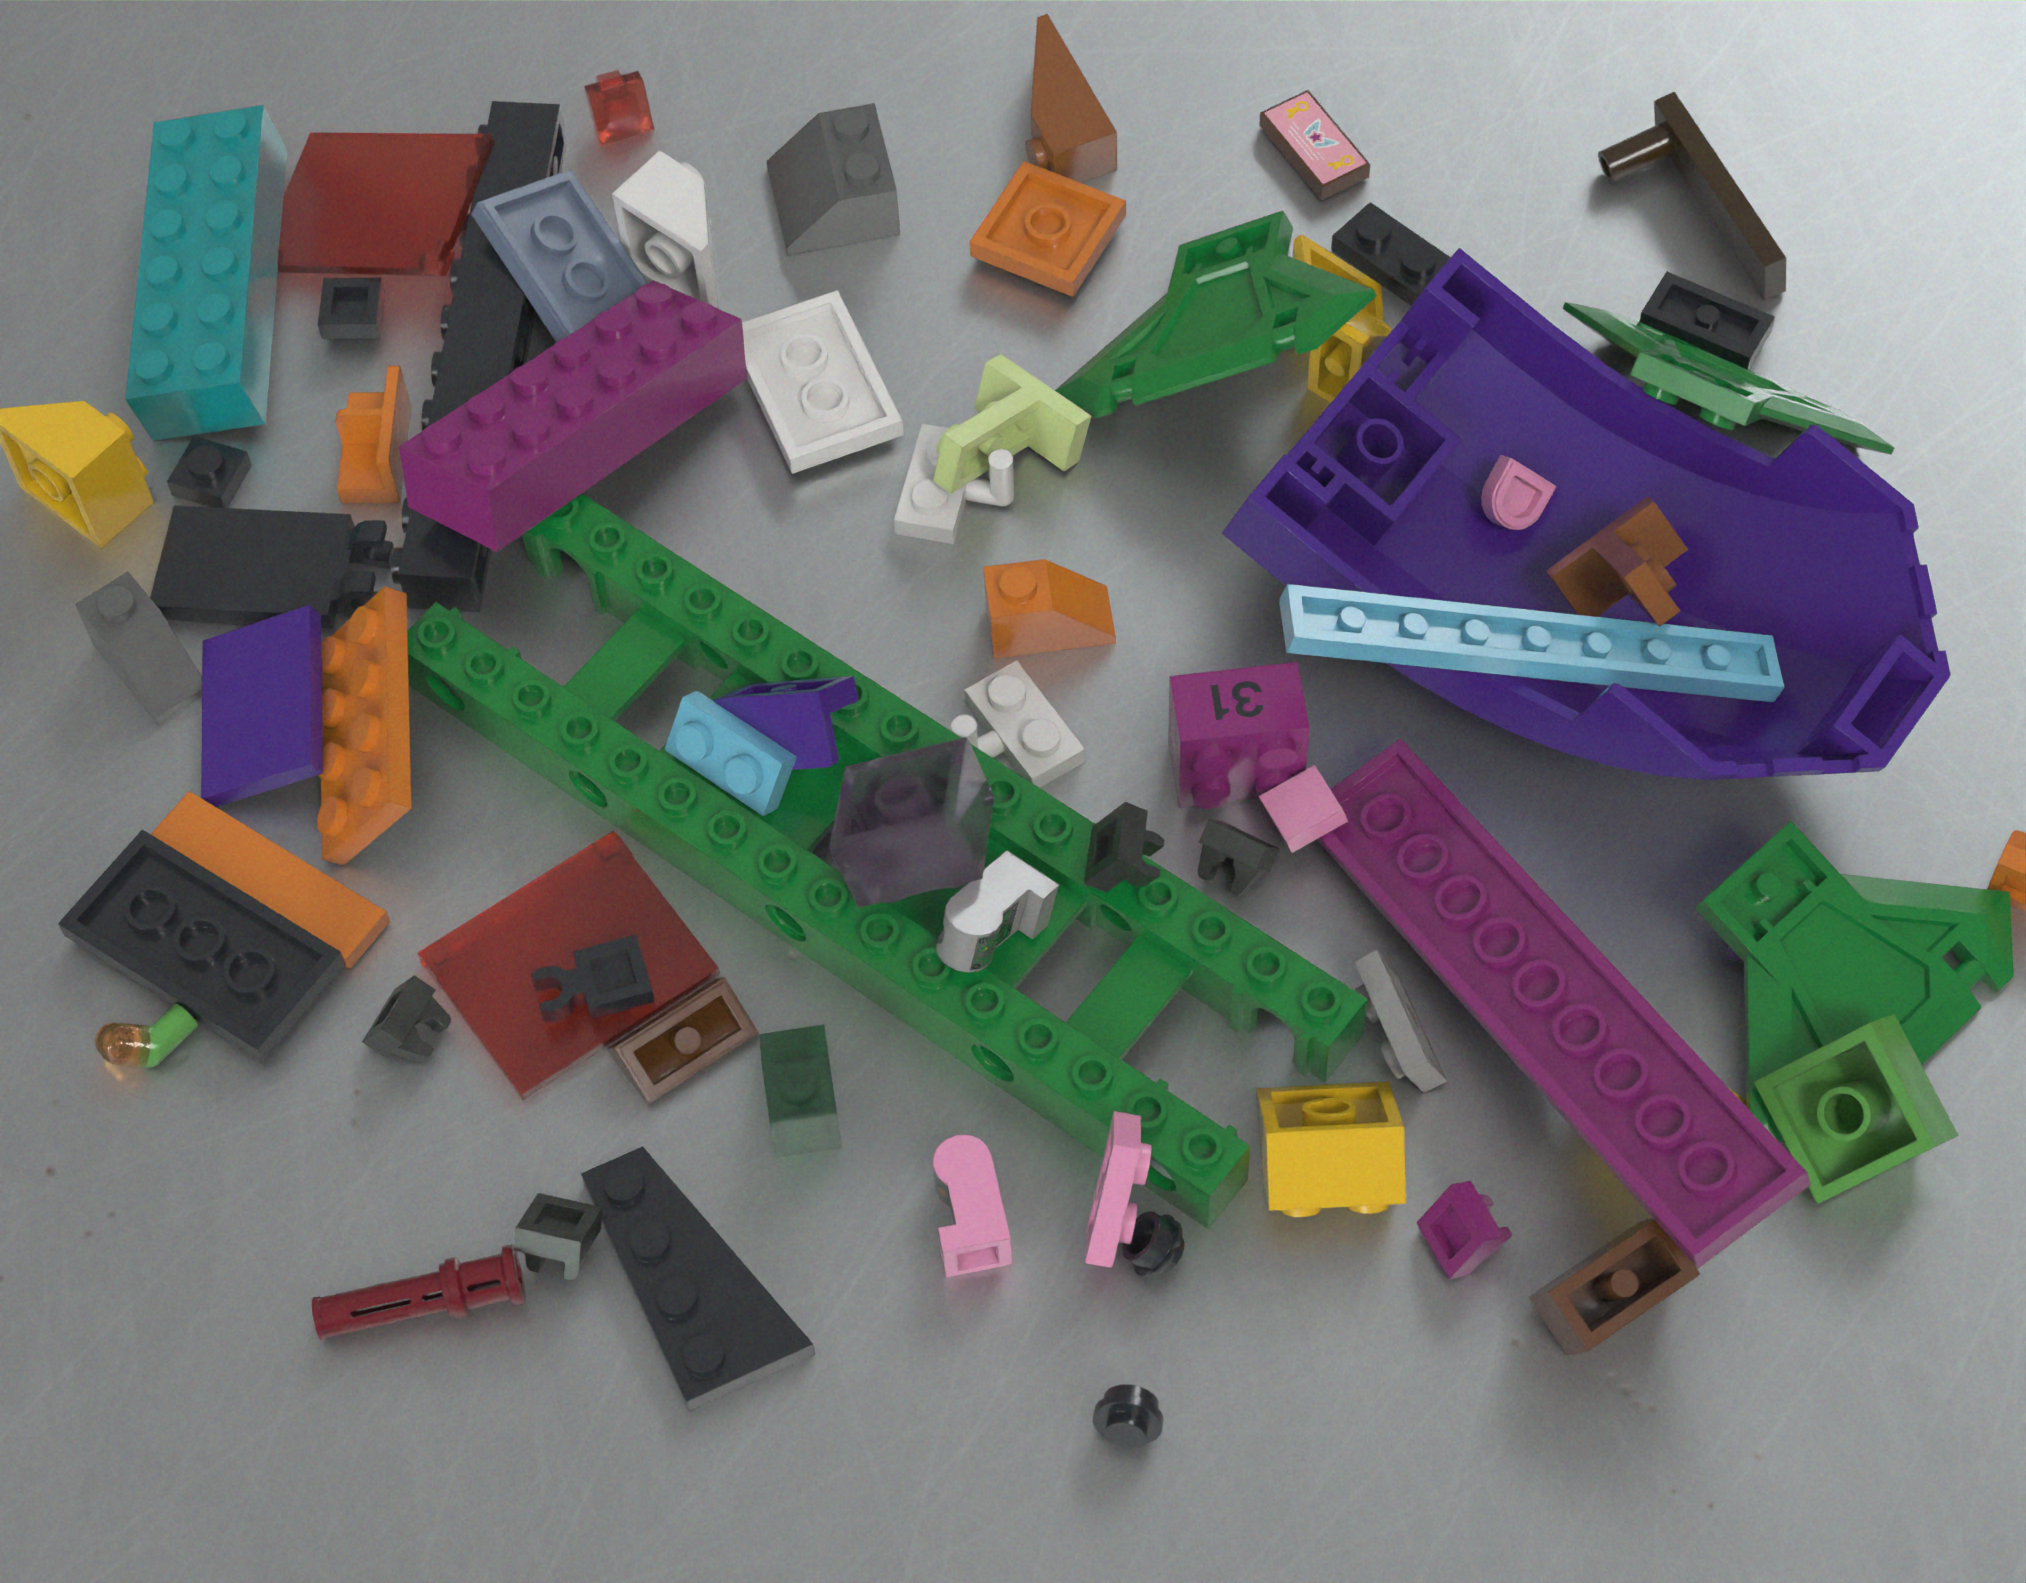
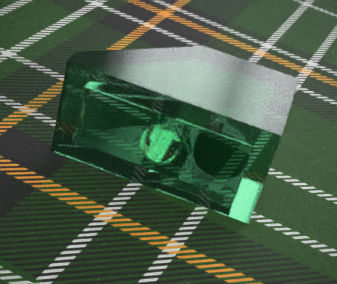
M824 1024L759 1034L768 1115L776 1158L842 1148Z

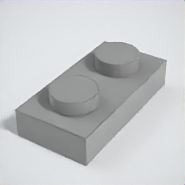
M1378 950L1354 961L1363 981V984L1355 988V991L1368 999L1366 1015L1371 1022L1381 1021L1388 1040L1381 1043L1380 1048L1396 1078L1401 1079L1407 1076L1423 1093L1447 1082L1398 971Z

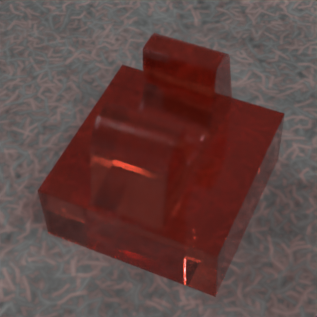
M618 70L597 75L596 83L584 86L595 135L600 145L655 130L644 81L639 71L621 75Z

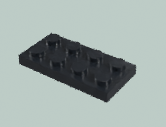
M143 829L58 923L65 937L172 1005L175 1003L179 1004L194 1019L262 1062L345 965L339 950Z

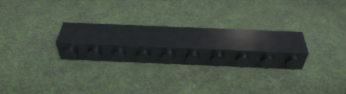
M492 101L488 124H480L477 151L480 164L479 168H471L469 173L468 194L472 204L470 213H462L460 218L459 240L463 249L461 259L454 258L451 263L450 287L453 299L452 304L444 305L441 312V336L444 344L442 352L435 351L432 357L431 380L435 389L433 399H425L421 414L422 431L527 362L536 310L471 214L477 202L562 173L567 138L560 104ZM406 497L403 502L401 517L402 529L406 534L403 547H396L393 551L391 574L393 583L401 584L402 591L406 593L408 609L428 610L437 602L449 611L455 607L462 612H480L492 549L409 508Z

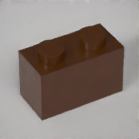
M1653 1218L1636 1223L1528 1298L1566 1355H1573L1590 1351L1701 1274Z

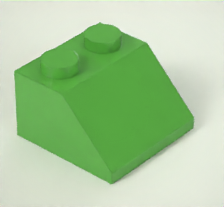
M1895 1014L1870 1022L1754 1081L1791 1155L1807 1171L1811 1184L1808 1187L1817 1204L1959 1136Z

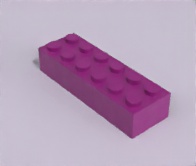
M652 280L400 445L399 452L408 507L498 552L745 381L747 373L742 319Z

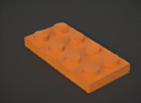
M386 586L364 606L358 607L348 621L334 634L327 636L321 643L323 774L318 775L321 778V807L317 816V828L322 834V860L343 866L411 809L407 596L404 592Z

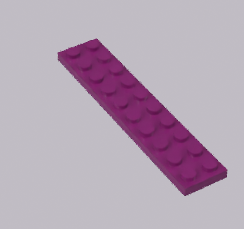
M1401 738L1330 789L1342 807L1348 822L1316 840L1698 1269L1811 1185L1807 1171Z

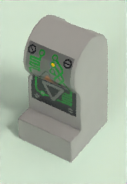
M1005 851L956 893L946 904L943 920L944 930L938 937L936 946L939 958L947 966L957 971L975 972L988 967L993 959L995 949L1017 930L1033 939L1048 926L1059 885L1010 852Z

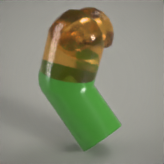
M175 1003L152 1026L130 1023H107L97 1032L95 1047L103 1059L111 1064L151 1068L160 1064L198 1027V1024L190 1013Z

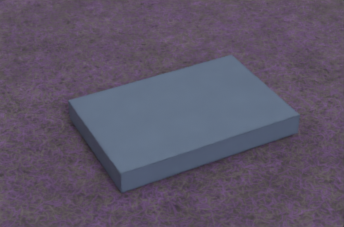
M572 169L477 202L471 214L556 342L567 337L596 318L600 313L607 311L633 294L640 287L648 284Z

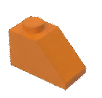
M1046 559L983 567L985 608L993 659L1116 644L1115 629L1106 585Z

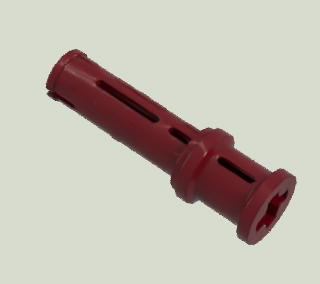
M514 1244L502 1246L501 1254L466 1262H460L457 1257L445 1259V1263L439 1264V1271L379 1283L374 1286L330 1296L313 1297L311 1307L315 1329L320 1341L332 1336L390 1325L445 1311L448 1312L450 1317L456 1316L457 1319L469 1317L470 1310L473 1308L509 1300L514 1306L526 1304V1291L517 1251H514Z

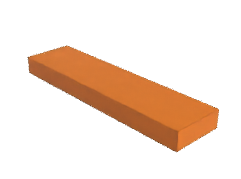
M190 791L186 793L151 833L152 836L339 950L345 961L344 966L349 970L390 923L387 911Z

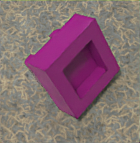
M1471 1181L1451 1184L1416 1222L1449 1279L1468 1276L1484 1259L1496 1254L1512 1237L1509 1228H1499L1490 1214L1489 1210L1494 1205L1491 1198L1487 1195L1479 1194Z

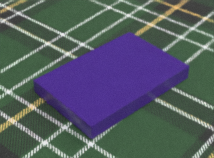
M307 605L203 640L201 798L215 807H220L323 774L321 615L313 607Z

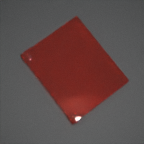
M310 132L283 197L279 249L277 250L278 273L446 276L455 256L453 249L471 205L473 194L495 143L492 135Z
M611 831L417 952L422 967L428 971L439 988L443 990L522 1100L528 1098L720 974L719 967L638 864L632 852L615 831ZM634 934L637 935L655 1002L592 1020L587 1003L576 1006L573 1012L561 1021H543L539 1003L557 998L561 991L549 988L544 991L535 992L531 973L545 966H557L566 971L575 969L577 967L573 951Z

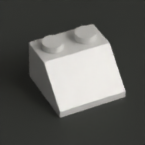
M659 150L612 193L621 243L648 283L655 280L719 309L715 251L704 178L690 164L686 162L679 163Z

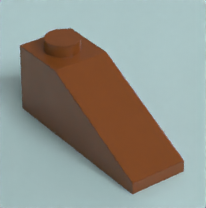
M1045 14L1037 17L1031 100V139L1025 142L1026 153L1031 164L1082 183L1117 170V131L1049 15Z

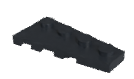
M643 1146L581 1173L584 1186L593 1205L603 1207V1227L689 1412L815 1355L814 1344Z

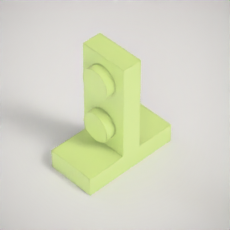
M999 354L985 363L974 408L980 413L962 424L952 425L940 438L937 445L939 457L933 481L949 493H953L989 471L988 458L993 451L1004 449L1013 456L1027 446L1061 470L1066 471L1080 460L1091 415L1004 355Z

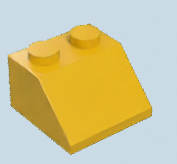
M85 401L0 408V444L20 488L101 549L154 503L145 481L148 471L141 460L135 455L131 442L134 441V435L126 423L114 413L109 412L104 416Z
M1389 1081L1256 1088L1263 1183L1269 1211L1280 1210L1287 1216L1307 1217L1318 1214L1321 1208L1348 1207L1357 1213L1371 1214L1385 1211L1392 1204H1406L1404 1124Z

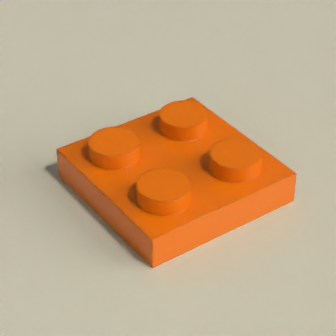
M1023 161L969 241L970 256L1074 297L1126 216V200Z

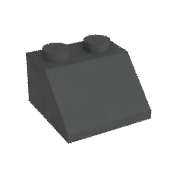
M875 103L818 113L766 161L787 256L900 235L897 189Z

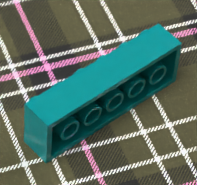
M263 105L158 121L153 124L125 400L152 441L266 424L287 148Z

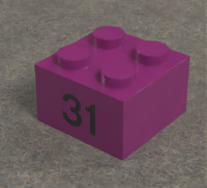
M1298 662L1169 676L1168 745L1178 808L1197 806L1203 809H1213L1221 807L1228 802L1260 799V795L1306 770L1310 727Z

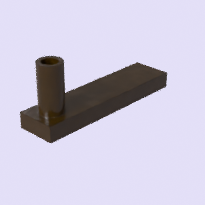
M1675 91L1654 101L1655 126L1598 152L1600 166L1611 183L1670 157L1763 299L1766 301L1786 291V256Z

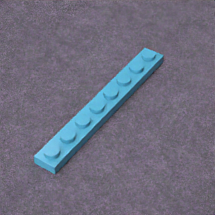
M1292 584L1286 585L1279 599L1286 653L1608 686L1612 683H1617L1628 688L1774 702L1784 689L1772 635L1663 624L1659 627L1656 623Z

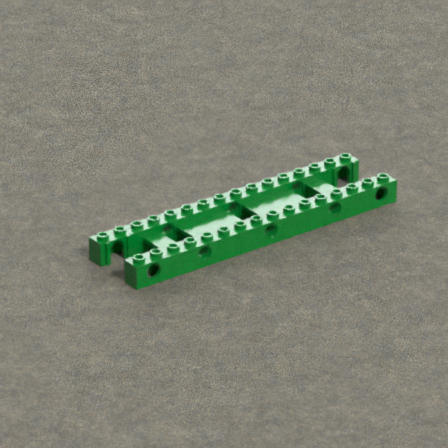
M580 494L522 534L528 560L537 566L538 574L544 578L549 574L557 578L564 571L559 550L564 551L584 570L596 612L602 616L608 612L624 623L564 686H561L522 660L520 651L512 646L507 650L465 622L461 611L455 607L449 611L435 602L407 630L408 682L411 688L1102 1158L1113 1112L1141 1116V1143L1151 1144L1150 1159L1159 1164L1173 1179L1165 1177L1149 1165L1146 1182L1143 1186L1208 1230L1248 1181L1250 1145L1237 1137L1236 1128L1229 1124L1224 1129L1169 1092V1084L1161 1078L1157 1083L1122 1059L1180 989H1183L1230 1020V1028L1237 1033L1241 1028L1248 1033L1254 1029L1258 1021V1008L1271 1012L1288 1026L1294 1036L1293 1062L1298 1065L1297 1072L1304 1077L1311 1073L1325 1083L1363 1036L1367 998L1142 854V860L1146 864L1161 870L1160 877L1147 886L1138 887L1123 880L1108 892H1104L1084 884L1091 829L1095 823L584 494ZM675 658H678L695 670L700 666L723 681L709 697L712 701L749 684L854 676L859 700L830 713L839 756L838 763L828 768L792 770L778 809L765 816L760 815L665 751L666 744L660 750H657L615 721ZM439 678H441L447 684H449L460 696V698H458L451 691H449L445 687V685L440 681ZM872 785L888 797L893 793L919 809L921 813L864 877L856 883L811 852L847 813L846 804L850 809ZM1005 851L1010 852L1059 885L1048 926L1033 939L1017 930L995 949L993 959L988 967L975 972L957 971L947 966L939 958L936 946L938 937L944 930L943 920L946 904L956 893ZM1076 919L1091 930L1096 925L1128 946V948L1069 1019L1064 1022L1016 990V988Z

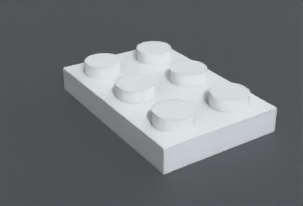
M838 290L742 323L747 380L792 474L904 435L903 421Z

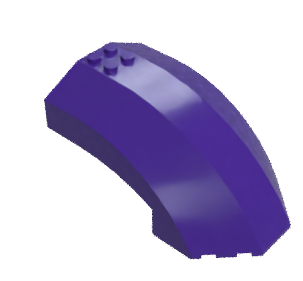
M1460 248L1425 287L1401 321L1291 451L1281 457L1253 490L1221 533L1285 586L1292 584L1577 615L1546 571L1646 496H1649L1688 548L1685 553L1664 567L1677 585L1668 594L1680 610L1678 614L1664 624L1772 635L1784 683V689L1774 702L1628 688L1617 683H1612L1608 686L1387 663L1409 679L1456 706L1514 734L1567 754L1608 766L1647 774L1701 780L1880 772L1890 762L1951 676L1946 650L1938 651L1932 618L1938 613L1927 564L1920 565L1913 533L1919 529L1914 504L1819 426H1808L1776 458H1773L1716 432L1663 401L1643 392V388L1607 366L1557 328ZM1500 455L1514 459L1557 486L1540 517L1527 528L1513 530L1499 526L1490 521L1484 513L1481 502L1482 490ZM1627 595L1598 616L1655 623Z

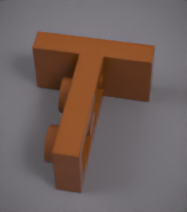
M1646 496L1546 572L1577 615L1598 617L1627 595L1660 627L1680 612L1668 594L1677 585L1664 567L1685 553L1688 548L1656 503L1649 496Z

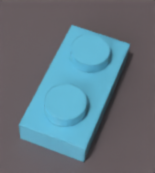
M699 691L682 697L664 749L762 816L778 809L797 756Z

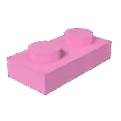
M1113 1112L1086 1226L1085 1263L1112 1268L1118 1242L1126 1244L1131 1242L1136 1222L1137 1203L1128 1201L1132 1185H1144L1146 1182L1152 1148L1151 1144L1141 1143V1116Z

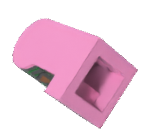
M955 1135L944 1140L937 1147L933 1156V1169L936 1192L940 1200L950 1208L954 1224L938 1228L940 1251L946 1278L1012 1265L1011 1237L992 1155L988 1146L979 1138L970 1135Z

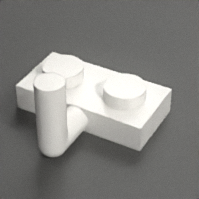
M922 424L894 517L895 534L954 544L966 501L1001 507L1012 503L1015 495L1012 454L1004 449L993 451L988 458L990 480L976 478L955 492L949 493L933 481L939 457L937 445L948 428Z
M1017 660L964 689L966 705L987 733L978 737L976 720L970 715L955 717L951 723L952 732L992 758L1003 753L1019 775L1037 787H1043L1086 762L1083 745Z

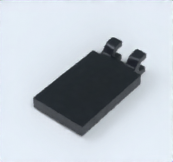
M174 505L150 598L160 609L166 620L253 624L310 605L321 615V628L333 629L336 613L353 615L358 607L364 606L378 593V591H374L376 582L374 571H352L348 573L350 563H360L377 568H391L395 548L392 541H385L387 525L382 520L362 521L355 526L351 514Z

